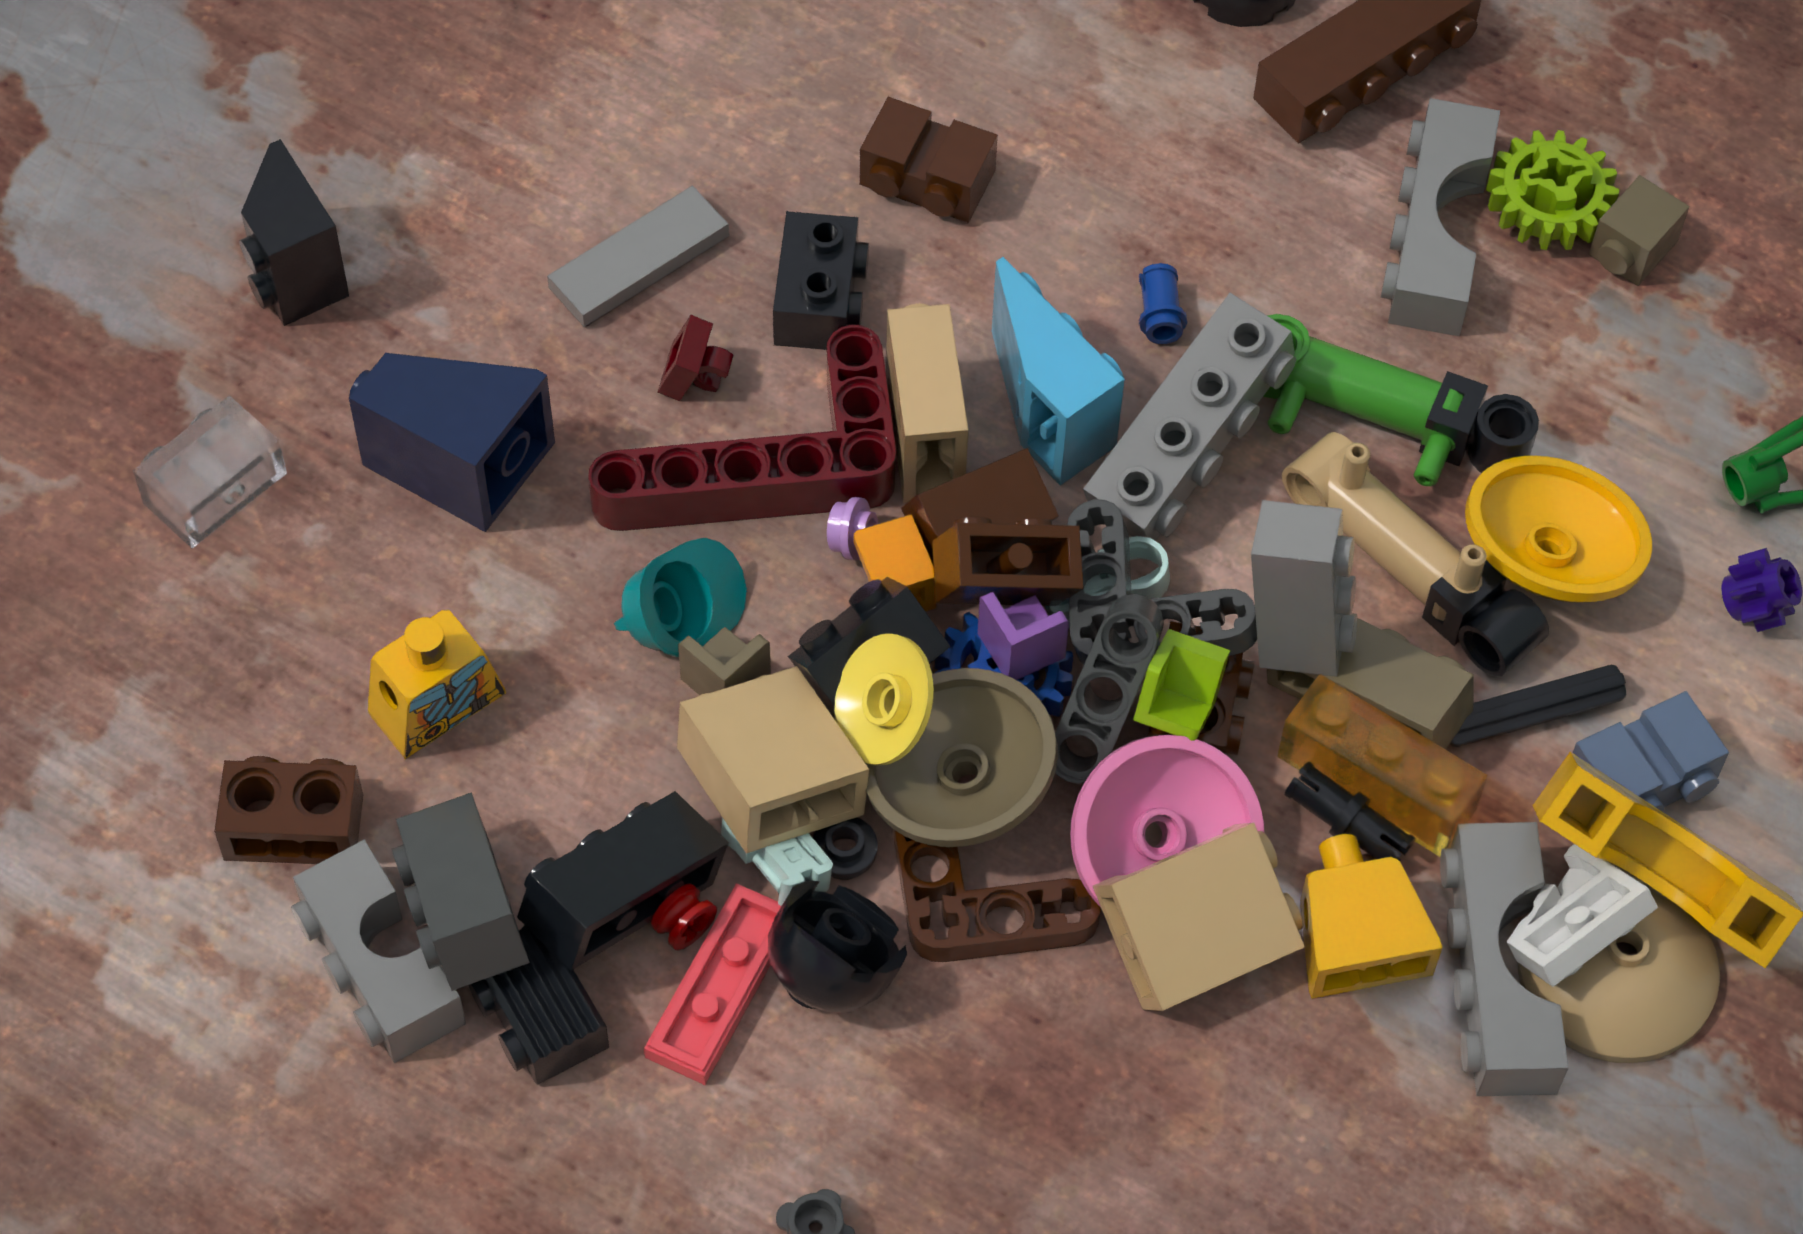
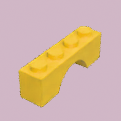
M1569 752L1532 805L1540 822L1595 858L1606 860L1648 884L1687 912L1710 933L1764 968L1768 966L1803 917V911L1792 896L1572 752Z

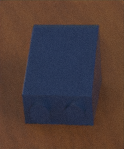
M385 353L371 371L365 370L356 378L349 393V403L362 465L484 532L489 529L555 444L547 374L537 369Z

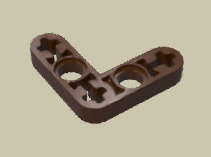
M892 828L909 940L912 948L920 957L931 962H950L1071 947L1085 943L1094 936L1099 925L1101 907L1089 895L1081 880L1064 878L965 891L958 847H939L920 843L903 836ZM926 855L935 856L946 863L948 872L938 881L924 882L912 873L911 866L920 857ZM942 900V918L945 927H949L948 938L936 939L933 930L929 929L931 919L930 902ZM1066 901L1073 902L1075 910L1081 911L1079 922H1067L1065 914L1060 913L1061 903ZM1033 904H1041L1040 917L1044 916L1043 928L1034 929L1035 908ZM1010 907L1021 914L1024 923L1016 932L1000 934L988 926L986 917L995 908Z

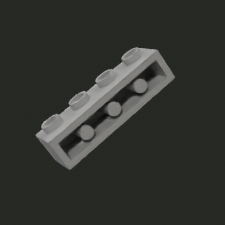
M1229 293L1083 488L1087 501L1099 499L1114 503L1121 510L1128 534L1132 537L1142 536L1156 541L1161 534L1165 537L1171 535L1186 513L1187 505L1184 502L1197 485L1201 487L1207 486L1219 471L1224 458L1221 452L1235 435L1241 438L1249 431L1260 411V407L1257 405L1270 386L1278 389L1292 372L1296 363V357L1293 356L1295 351L1292 332L1237 296Z

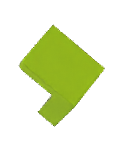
M1168 629L1148 666L1133 720L1173 735L1185 736L1189 740L1195 741L1215 705L1231 650Z

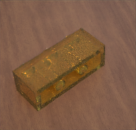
M1319 674L1286 718L1277 755L1278 758L1298 770L1310 761L1315 765V768L1354 796L1361 792L1371 799L1369 807L1408 835L1414 836L1416 843L1439 857L1443 848L1451 847L1457 825L1468 823L1476 812L1488 777L1487 774Z

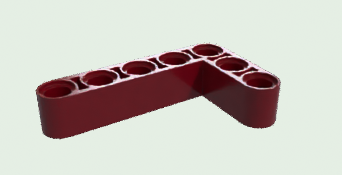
M848 325L833 332L827 342V390L833 431L624 449L603 453L594 460L589 468L588 475L594 518L601 526L607 529L628 531L828 513L836 502H848L852 497L865 498L870 509L883 505L894 493L896 446L883 350L879 336L871 329L862 325ZM858 363V364H861V365H860V366H848V365H846V364ZM864 414L870 417L855 418L853 415ZM863 466H872L877 469L872 471H862L858 468ZM812 472L815 475L804 477L798 476L796 473ZM740 477H749L753 479L752 481L748 482L734 481V479ZM676 483L691 484L690 486L683 488H675L671 486ZM616 488L627 489L626 492L619 494L609 492Z

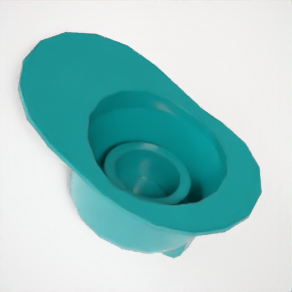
M708 538L687 541L654 558L647 566L635 572L625 583L621 604L623 616L614 622L615 628L619 631H629L631 636L641 646L656 651H663L665 654L677 658L679 657L678 644L687 636L692 637L703 647L724 627L731 631L738 624L746 604L747 587L743 569L733 552L719 541Z

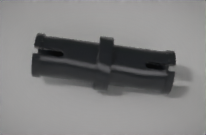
M1310 761L1305 763L1299 770L1301 776L1299 779L1293 778L1284 795L1289 799L1292 798L1331 826L1329 834L1332 836L1340 834L1355 835L1359 847L1373 858L1393 857L1401 862L1399 858L1402 854L1404 856L1407 854L1416 838L1411 834L1408 835L1369 807L1371 799L1361 792L1354 796L1315 768V765Z

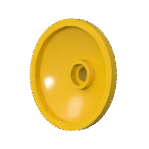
M1536 455L1505 459L1488 467L1479 475L1467 498L1465 519L1474 544L1479 545L1485 550L1486 560L1503 577L1533 594L1563 602L1604 601L1627 592L1637 584L1650 561L1652 554L1651 532L1639 507L1615 483L1580 464L1560 458Z

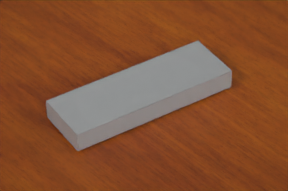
M692 185L547 276L548 287L582 326L586 327L729 236V224Z

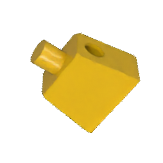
M1340 834L1324 840L1319 845L1324 869L1313 871L1306 875L1300 898L1308 988L1311 999L1433 976L1443 947L1401 862L1393 857L1364 862L1357 837L1352 834Z

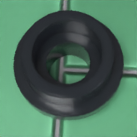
M858 817L816 830L813 835V839L833 863L831 874L833 878L840 880L856 878L869 870L877 857L878 842L876 834L868 823ZM839 839H851L856 842V846L850 850L843 851L837 849L833 843Z

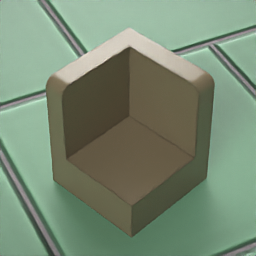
M724 627L703 647L690 636H687L678 644L681 680L699 695L715 692L753 680L759 676L771 674L770 642L760 634L746 645Z

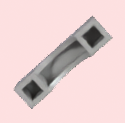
M1430 98L1425 121L1413 120L1406 155L1416 156L1417 163L1416 168L1404 167L1398 202L1408 203L1409 208L1407 215L1396 214L1389 248L1401 251L1399 264L1387 262L1381 298L1392 300L1388 324L1460 337L1469 302L1476 253L1458 243L1448 234L1439 219L1438 212L1446 204L1457 198L1484 193L1493 157L1500 110Z
M1537 822L1458 824L1451 847L1441 850L1440 875L1443 888H1453L1455 908H1449L1447 914V937L1451 949H1460L1462 969L1455 970L1454 999L1457 1010H1467L1469 1031L1462 1032L1461 1036L1463 1071L1465 1073L1474 1072L1476 1096L1557 1095L1568 1071L1561 1005L1536 996L1518 983L1507 969L1499 947V933L1514 919L1532 911L1534 907L1533 901L1545 883Z

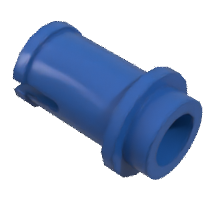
M1163 263L1149 265L1143 269V274H1139L1144 312L1141 313L1139 318V326L1148 340L1156 344H1169L1177 341L1182 336L1183 330L1188 323L1186 312L1179 304L1177 270L1173 266Z

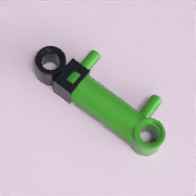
M1282 314L1267 315L1292 332L1295 351L1293 356L1296 357L1295 366L1287 380L1278 389L1270 386L1263 396L1277 399L1267 422L1273 432L1278 434L1289 433L1304 399L1412 436L1422 440L1419 449L1422 455L1414 472V478L1423 486L1436 485L1445 462L1460 467L1468 445L1470 461L1480 473L1502 460L1519 456H1530L1538 431L1539 418L1533 406L1523 398L1510 394H1501L1484 401L1488 385L1448 371L1441 383L1311 337L1305 326L1291 316ZM1497 434L1505 435L1511 439L1501 438Z

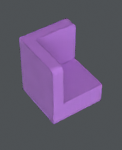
M993 592L980 597L978 635L1002 674L1018 680L1065 658L1069 621L1062 611L1048 616L1036 595L1003 609Z

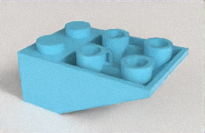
M1002 257L996 261L991 332L1020 445L1024 449L1028 448L1031 456L1061 486L1111 451L1117 444L1125 379L1116 361L1106 353L1100 354L1083 337L1075 320L1067 313H1059L1043 297L1038 284L1029 274L1025 272L1019 273Z

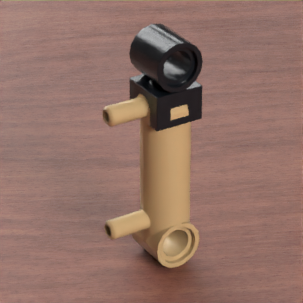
M1331 432L1283 470L1282 481L1294 503L1342 509L1343 533L1348 537H1354V542L1420 600L1425 605L1422 618L1453 646L1460 642L1468 658L1486 674L1502 677L1548 637L1549 625L1541 609L1521 591L1515 589L1504 590L1507 579L1486 560V552L1482 547L1474 544L1467 545L1460 552L1370 473L1368 466L1370 450L1364 444L1353 443L1344 435Z

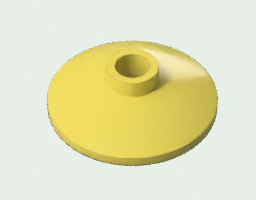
M880 634L860 645L851 655L842 671L835 696V721L867 764L882 766L900 760L914 748L925 731L932 710L934 686L930 664L922 649L907 637L896 634Z

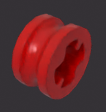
M691 883L681 886L670 894L658 907L651 920V927L657 933H669L668 944L677 951L685 949L699 939L710 927L717 914V906L709 900L700 901V890Z

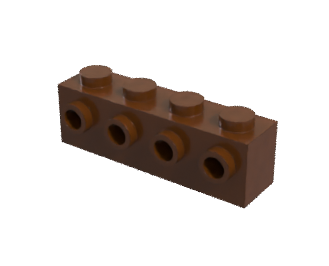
M1358 0L1260 61L1253 99L1298 144L1318 131L1325 133L1335 127L1342 117L1362 103L1368 105L1375 102L1393 83L1406 75L1412 77L1419 74L1437 55L1450 47L1456 49L1468 42L1478 26L1477 17L1481 0Z

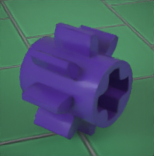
M1767 548L1738 556L1739 564L1729 566L1728 570L1731 575L1725 576L1722 581V598L1728 613L1733 619L1742 621L1743 624L1753 621L1757 632L1786 625L1785 617L1795 614L1793 606L1798 605L1802 599V584L1794 565L1786 559H1781V557L1771 560Z

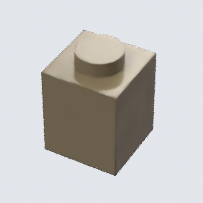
M1639 175L1599 219L1589 255L1598 260L1609 272L1621 275L1639 286L1678 242L1690 206Z

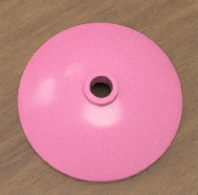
M1159 735L1141 738L1129 742L1110 753L1095 767L1084 782L1078 794L1071 820L1070 836L1073 860L1084 887L1100 906L1093 885L1116 875H1128L1218 836L1223 833V829L1235 824L1255 823L1257 831L1264 832L1262 810L1257 795L1246 775L1235 762L1217 748L1197 739L1191 741L1185 736ZM1153 822L1158 824L1162 831L1161 841L1154 847L1149 845L1145 838L1146 828Z

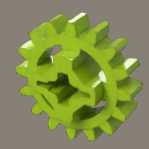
M1536 130L1533 131L1530 144L1527 145L1523 140L1515 137L1511 140L1509 152L1499 151L1497 153L1486 186V191L1491 193L1488 209L1495 212L1502 211L1498 225L1501 229H1507L1514 225L1520 229L1517 241L1524 243L1533 235L1539 237L1541 250H1547L1551 240H1560L1565 250H1571L1576 235L1588 243L1593 241L1599 219L1617 201L1619 189L1614 187L1617 171L1614 168H1602L1606 153L1603 150L1588 154L1585 151L1588 139L1581 137L1572 145L1566 143L1564 131L1558 130L1554 140L1546 141L1543 134Z

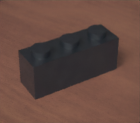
M674 791L653 804L649 802L641 803L626 816L624 821L605 832L601 829L591 832L578 844L576 849L557 860L550 857L537 864L525 879L524 886L526 891L517 918L572 971L649 924L658 907L676 889L691 883L701 892L713 885L729 842Z

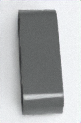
M1138 594L1124 595L1112 603L1103 619L1055 733L1058 744L1056 774L1068 782L1084 783L1095 767L1112 752L1162 634L1164 621L1159 607L1146 596ZM1126 618L1137 620L1146 629L1148 638L1142 642H1127L1118 635L1114 623ZM1098 677L1111 678L1118 683L1123 696L1115 700L1102 699L1093 692L1090 681ZM1073 735L1086 736L1094 742L1098 753L1089 757L1077 756L1067 746L1066 739Z

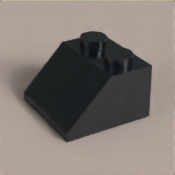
M279 139L269 144L241 211L247 237L239 240V244L245 260L253 271V274L248 276V282L256 300L263 309L272 306L283 325L286 326L349 297V291L336 225L282 140Z

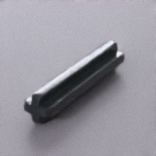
M1611 664L1474 702L1473 712L1468 715L1450 745L1460 747L1622 701L1626 697L1624 675L1616 665Z

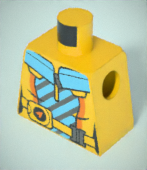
M441 610L431 618L422 617L413 620L406 627L404 635L377 651L371 659L368 713L404 759H407L506 694L505 687L488 657L450 610Z

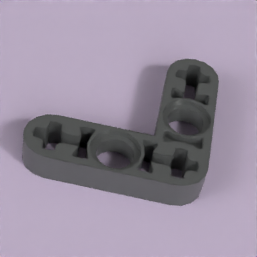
M1099 499L1090 500L1079 505L1073 510L1067 525L1080 526L1083 589L1069 598V616L1072 644L1079 661L1083 665L1112 603L1124 595L1132 594L1130 544L1126 524L1121 510L1114 503ZM1106 525L1101 533L1104 552H1095L1090 536L1094 534L1095 526ZM1110 574L1116 578V584L1106 594L1091 596L1083 591L1087 581L1096 575ZM1219 589L1151 599L1161 610L1163 620L1174 619L1183 624L1180 633L1231 650L1229 656L1245 652L1257 641L1254 602L1247 593L1238 589ZM1237 614L1238 618L1234 621V628L1222 630L1221 626L1225 623V616ZM1201 617L1200 627L1203 633L1200 635L1196 633L1193 618ZM1126 618L1114 623L1118 635L1127 642H1130L1129 639L1132 638L1129 630L1131 626H1134L1139 642L1148 638L1146 629L1137 620ZM1158 642L1154 654L1156 653L1161 642Z

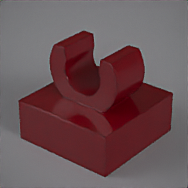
M693 315L689 316L672 342L657 393L680 401L692 383L702 390L717 392L721 378L728 376L734 355L721 347L707 346L713 323Z

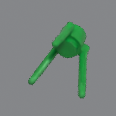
M1803 416L1792 421L1747 451L1734 455L1722 463V475L1726 488L1737 504L1746 506L1755 502L1757 510L1761 514L1780 506L1803 504V490L1778 492L1780 485L1788 480L1787 467L1782 457L1803 446Z

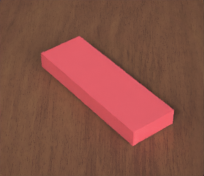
M735 884L644 1047L645 1058L706 1085L771 966L768 953V934L774 918L781 908L778 901L740 884Z

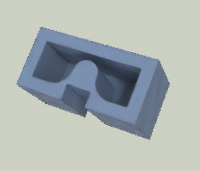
M1684 691L1642 711L1640 719L1623 726L1619 722L1576 742L1573 754L1663 812L1665 806L1682 798L1687 803H1691L1713 791L1719 784L1718 777L1729 751L1688 692Z

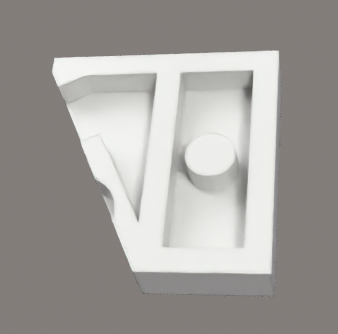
M1575 844L1569 847L1564 855L1569 870L1558 887L1555 884H1545L1533 901L1534 907L1532 911L1519 922L1507 940V944L1516 961L1552 987L1564 978L1576 973L1584 963L1617 938L1628 934L1637 923L1658 908L1648 887L1608 861L1595 858Z

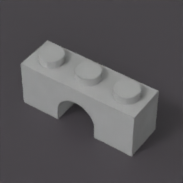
M365 839L293 877L300 900L291 906L295 919L308 941L320 937L328 950L329 955L322 958L324 967L338 992L342 994L351 989L361 1008L353 1011V1014L371 1047L383 1043L395 1063L466 1024L459 994L456 989L451 991L441 965L432 969L428 968L421 947L407 955L395 958L379 956L368 949L377 934L403 919L396 890Z

